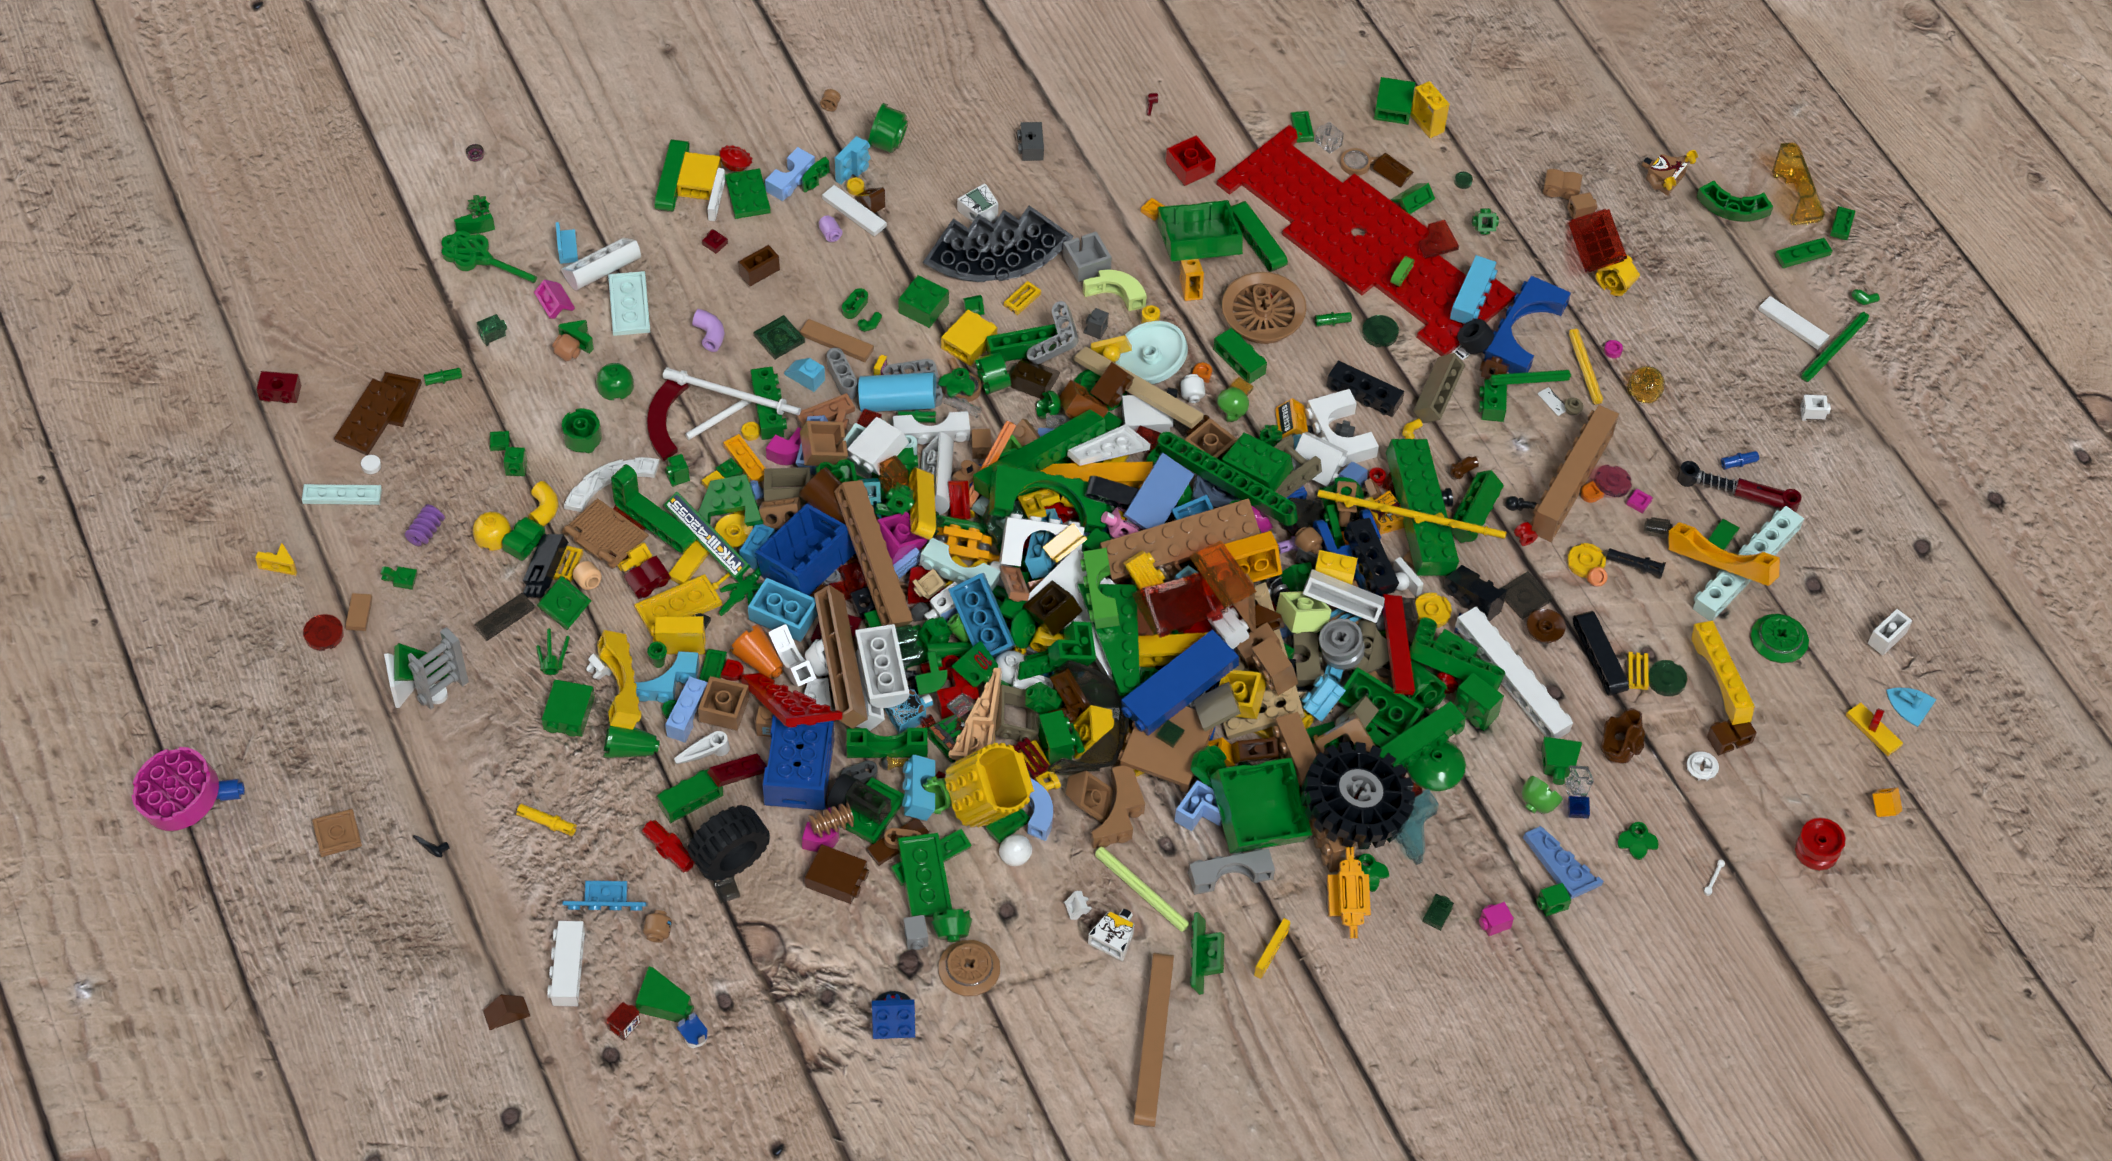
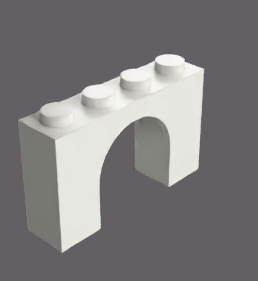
M1350 389L1308 400L1307 409H1305L1306 417L1308 420H1311L1313 431L1315 434L1318 433L1319 438L1348 451L1346 454L1348 459L1344 466H1348L1351 462L1358 463L1376 458L1379 448L1372 432L1355 437H1342L1335 434L1329 427L1332 421L1355 414L1357 403Z
M1011 513V517H1005L999 563L1021 566L1024 542L1035 531L1047 530L1056 536L1074 523L1082 535H1084V527L1080 526V522L1068 521V524H1060L1061 520L1049 518V522L1041 521L1042 517L1030 516V519H1023V515ZM1082 544L1075 548L1078 552L1082 550ZM1066 555L1064 558H1062V559L1057 563V565H1058L1060 562H1062L1068 555Z

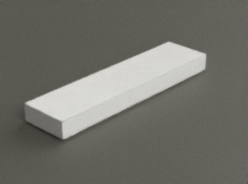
M833 185L822 194L824 201L874 237L887 227V222L837 186Z
M1771 296L1759 306L1758 310L1817 350L1829 339L1830 335Z

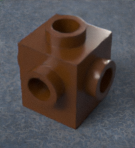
M1492 356V358L1482 361L1479 371L1482 372L1481 377L1489 379L1493 374H1507L1510 365L1502 362V358Z

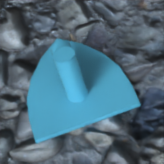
M1892 688L1886 690L1889 701L1895 711L1916 727L1920 725L1936 701L1930 695L1911 688Z

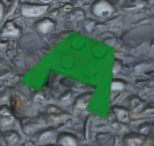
M746 474L710 481L698 511L709 524L711 523V516L745 510L744 523L747 527L764 524L750 479Z

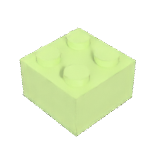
M1303 591L1280 592L1276 612L1281 614L1284 624L1293 633H1316L1321 631L1329 623L1332 611L1326 603L1304 595Z

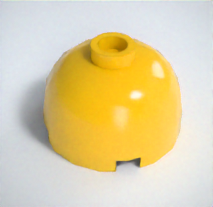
M489 511L481 514L473 524L472 533L475 543L483 549L484 547L489 548V551H495L503 548L502 539L512 530L508 519L504 515Z

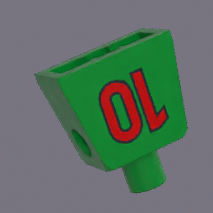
M979 641L955 662L952 667L973 687H977L982 681L985 684L989 682L993 669L998 668V664L984 644Z

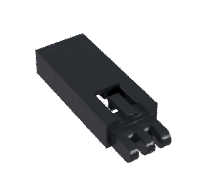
M563 534L542 535L523 579L526 585L523 591L524 598H543L546 589H549L568 545V540Z

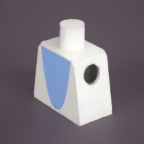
M953 582L930 600L932 610L924 614L926 621L942 616L948 621L949 617L958 613L948 590L956 586V582Z

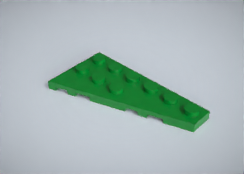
M1077 584L1083 604L1089 614V610H1093L1092 605L1087 603L1086 593H1090L1089 588H1085L1084 584ZM1099 584L1098 589L1102 594L1116 600L1119 625L1096 629L1095 622H1091L1099 645L1104 652L1106 663H1108L1119 696H1127L1140 686L1137 585Z

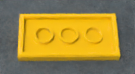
M704 574L638 602L634 606L652 636L651 627L652 624H655L656 616H696L695 614H703L722 606V601Z

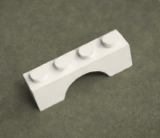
M968 411L949 412L945 421L934 426L920 424L912 415L893 416V426L903 431L904 435L914 436L917 439V444L930 443L941 432L950 436L953 442L970 441Z

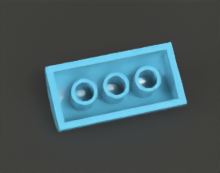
M935 372L860 376L858 383L861 412L934 409L936 406Z

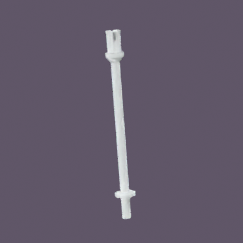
M666 367L663 372L664 379L675 381L679 385L688 383L777 409V414L782 415L784 411L795 415H800L801 408L788 405L786 399L783 398L777 402L691 377L684 370L677 371Z

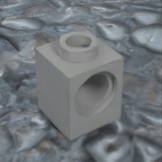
M924 915L904 918L907 949L920 950L928 947V933Z

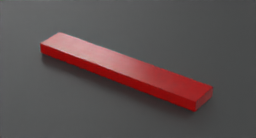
M1383 594L1382 597L1385 598L1383 615L1393 690L1395 694L1413 695L1415 687L1402 596Z

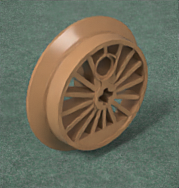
M1255 272L1241 276L1229 285L1223 296L1222 312L1229 326L1244 339L1259 344H1270L1290 336L1301 326L1306 315V301L1297 285L1286 277L1270 272ZM1271 292L1276 294L1272 299L1270 296ZM1258 324L1257 330H1252Z

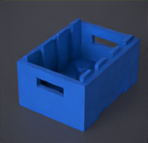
M809 504L804 505L755 551L762 578H769L809 596L837 568L844 565L856 553L847 526Z
M773 715L768 766L765 767L763 779L764 805L813 810L825 809L835 742L834 721L818 722L815 725L801 724L796 727H787ZM799 744L804 746L802 749L796 748ZM795 762L801 763L799 767H796L793 764Z

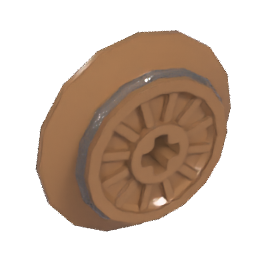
M962 940L952 944L943 952L938 963L939 976L943 984L953 993L962 996H978L988 992L996 984L1000 975V960L995 951L987 944L976 940ZM966 964L973 965V968L966 967Z

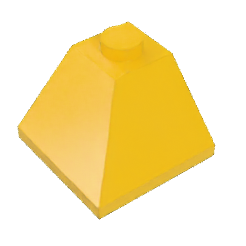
M1090 705L1073 723L1085 749L1083 753H1078L1074 745L1075 759H1079L1113 728L1114 718L1112 717V709Z

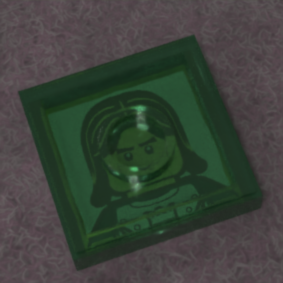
M784 315L753 332L754 337L774 360L805 343V338Z

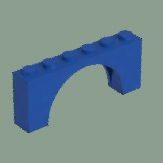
M1531 276L1528 282L1524 281L1521 287L1522 292L1520 294L1517 293L1513 301V307L1509 306L1506 312V319L1502 318L1498 326V332L1494 331L1492 344L1483 351V354H1485L1484 361L1487 358L1496 356L1502 358V362L1510 365L1508 373L1529 372L1534 355L1525 351L1516 342L1512 334V325L1519 318L1531 313L1546 312L1562 316L1569 303L1571 292L1534 276Z

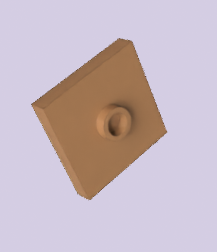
M353 809L312 819L321 857L362 846Z

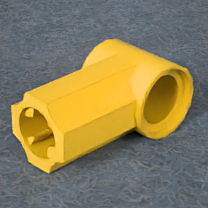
M1040 626L1032 638L1030 647L1037 652L1046 651L1056 640H1065L1064 634L1057 633L1053 637Z

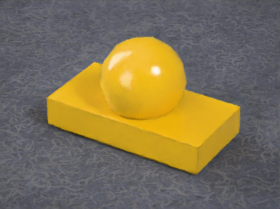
M1126 335L1093 342L1091 343V349L1115 363L1119 360L1121 353L1132 351V345Z

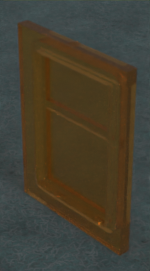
M1222 541L1211 544L1190 556L1225 609L1257 592Z

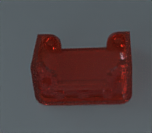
M1214 567L1160 585L1147 586L1133 593L1135 603L1154 636L1158 635L1159 638L1170 635L1172 630L1211 619L1214 622L1223 619V614L1229 612Z

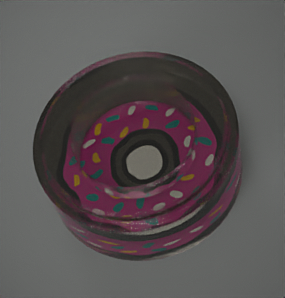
M479 144L469 145L466 149V155L470 161H480L485 155L483 147Z

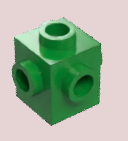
M1480 208V211H1475V216H1472V227H1475L1479 234H1490V231H1496V227L1499 224V218L1496 216L1497 213L1491 211L1490 208ZM1486 217V223L1482 224V218Z
M897 482L893 488L888 490L885 496L887 498L886 506L892 512L903 515L906 510L912 508L915 502L913 500L914 491L908 486Z
M942 616L927 620L918 632V636L924 644L948 643L949 637L953 632L949 629L946 620Z
M1042 682L1026 688L1025 706L1040 715L1056 709L1057 691Z

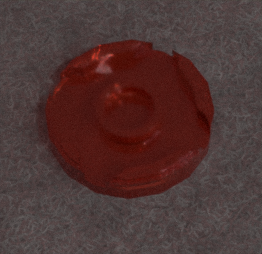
M322 614L311 618L306 623L303 629V636L309 647L314 650L325 651L328 648H335L342 641L344 631L338 618Z

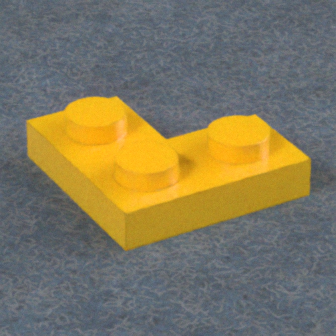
M1042 489L1019 496L1018 500L1026 518L1030 519V516L1046 517L1047 514L1044 506H1051L1060 502V497L1053 490Z

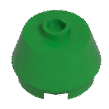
M950 909L943 912V915H939V912H934L931 923L938 939H944L947 942H958L960 938L968 937L972 918H970V910L963 912V909Z

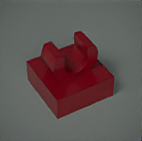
M714 229L710 230L702 240V245L715 254L728 244V239Z

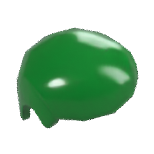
M1048 390L1042 393L1045 396L1044 399L1037 401L1036 411L1040 419L1055 418L1061 409L1059 395L1052 390Z

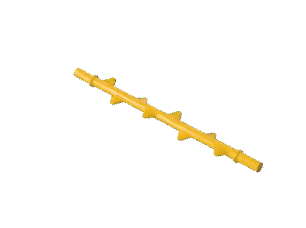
M1320 489L1317 497L1334 500L1337 503L1343 502L1347 508L1356 505L1413 518L1416 523L1427 521L1505 539L1507 534L1506 531L1489 528L1488 526L1484 527L1445 518L1443 513L1431 515L1374 502L1372 497L1360 499L1342 495L1339 492L1333 493Z

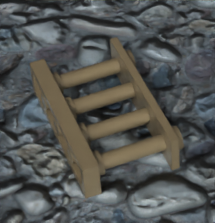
M1288 436L1274 446L1291 455L1294 460L1302 465L1298 469L1292 470L1275 491L1283 497L1287 498L1322 472L1321 459L1314 456L1312 459L1306 460L1294 450L1293 436Z

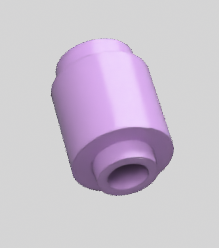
M829 215L820 219L819 229L828 242L839 240L842 236V230L836 220Z

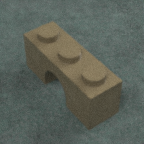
M1292 632L1291 634L1292 648L1295 649L1294 654H1302L1308 659L1306 662H1296L1295 674L1299 683L1296 686H1314L1315 680L1319 676L1324 675L1323 669H1320L1322 652H1318L1320 634L1317 635V632Z

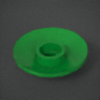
M1021 609L1013 618L1011 636L1016 647L1024 649L1032 641L1036 630L1035 619L1026 609Z

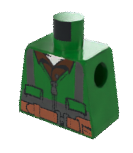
M953 715L928 728V738L951 763H954L956 760L949 758V751L953 749L956 738L961 734L966 722L958 715Z

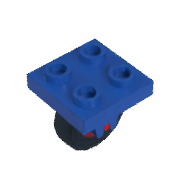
M889 991L879 995L876 1001H872L873 1039L915 1038V1000L910 999L905 993Z

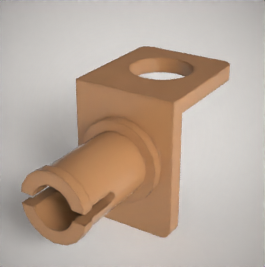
M1338 481L1336 493L1339 492L1341 494V489L1348 486L1352 489V492L1347 496L1355 497L1356 482ZM1335 502L1339 511V526L1347 527L1351 512H1357V507L1353 505L1347 508L1343 502Z

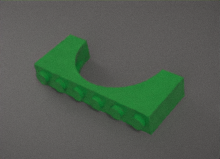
M1005 464L996 465L991 472L989 515L1009 516L1013 511L1015 499L1019 494L1033 488H1046L1064 496L1075 508L1079 516L1080 525L1084 527V532L1091 533L1095 528H1098L1100 531H1103L1106 524L1101 522V517L1106 512V504L1087 498L1085 492L1088 482L1080 478H1065L1063 475H1049L1042 471H1028L1025 468L1017 469Z

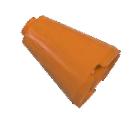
M756 624L752 626L753 631L748 632L746 630L732 644L734 649H730V651L761 674L776 679L783 672V664L763 628Z

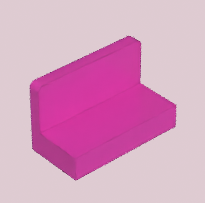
M544 279L534 291L549 318L555 319L562 309L571 311L575 309L560 283Z

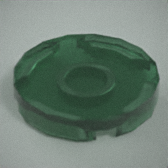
M1371 316L1363 324V338L1372 346L1388 347L1396 342L1399 335V327L1388 316Z
M1661 660L1654 663L1648 673L1651 689L1657 694L1667 697L1680 694L1685 689L1688 680L1684 668L1681 665L1674 664L1671 660Z

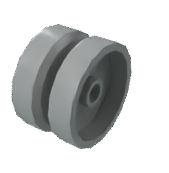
M1341 618L1332 620L1323 627L1320 632L1319 642L1326 663L1335 669L1342 670L1353 668L1359 664L1365 653V645L1360 627L1349 619Z

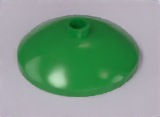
M1447 741L1441 746L1437 745L1427 756L1418 758L1412 766H1406L1409 777L1420 787L1431 791H1445L1455 787L1462 780L1466 769V762L1461 750L1452 742Z

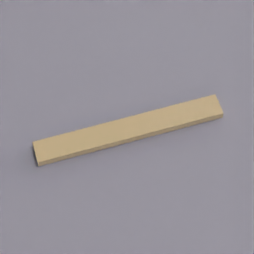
M1085 347L1074 357L1075 362L1100 376L1103 375L1112 362L1088 347ZM1119 366L1134 377L1132 386L1126 390L1127 392L1191 429L1203 419V413Z

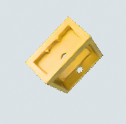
M1428 81L1415 87L1410 116L1429 138L1444 133L1450 104L1436 87Z

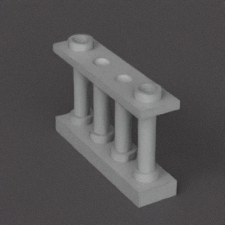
M447 627L440 631L441 644L420 659H417L412 653L408 655L410 662L408 666L413 674L418 694L416 696L417 700L421 705H426L430 710L434 708L432 697L449 684L458 682L463 687L469 682L460 641ZM443 652V655L424 668L425 664ZM444 663H446L445 666H443L441 669H439V670H438L437 672H435L433 675H431V676L428 677V678L426 677V676H428L430 673H432L433 671H435L437 668H439L441 665H443ZM446 674H448L447 677H445L443 680H441L439 683H437L436 685H434L432 688L429 689V687H430L431 685H433L435 682H437V681H438L439 679H441L443 676H445Z

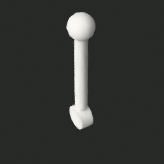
M1718 860L1716 871L1708 887L1704 889L1705 895L1710 896L1712 894L1714 882L1721 868L1725 866L1724 860Z

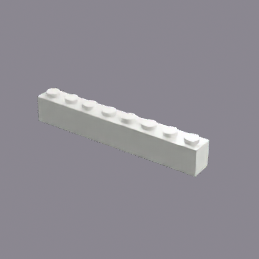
M1477 607L1460 615L1455 624L1457 631L1466 641L1478 647L1477 655L1481 660L1494 664L1505 671L1501 684L1545 737L1558 739L1568 734L1573 725L1571 717L1564 713L1558 701L1549 695L1546 687L1540 684L1535 678L1533 671L1525 666L1522 658L1515 654L1508 641L1504 640L1500 636L1498 629L1487 620L1486 615L1480 612Z

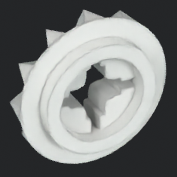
M1695 752L1689 756L1687 771L1691 773V777L1695 776L1698 778V781L1701 779L1708 781L1718 773L1719 764L1713 755L1707 752ZM1702 762H1704L1705 769L1703 771L1700 770V765L1702 764Z

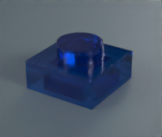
M1569 796L1568 816L1570 818L1589 819V797Z

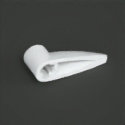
M722 731L713 732L675 757V763H687L712 754L717 756L726 755L730 750L727 735Z

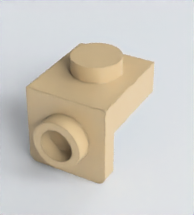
M932 569L920 580L915 579L912 581L916 586L914 587L915 592L920 597L924 596L927 599H930L946 586V583L935 569Z

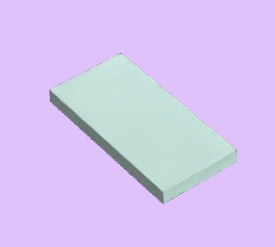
M645 271L608 274L613 336L650 333Z

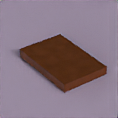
M385 372L381 382L405 391L407 395L388 424L404 427L422 381L413 377Z

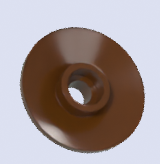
M1539 609L1528 617L1527 630L1534 639L1544 643H1552L1563 637L1566 624L1559 613L1550 609Z

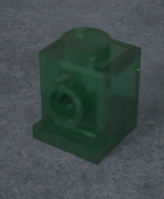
M497 314L476 322L478 334L486 346H489L490 342L506 336L505 330H507V325L504 320H500Z

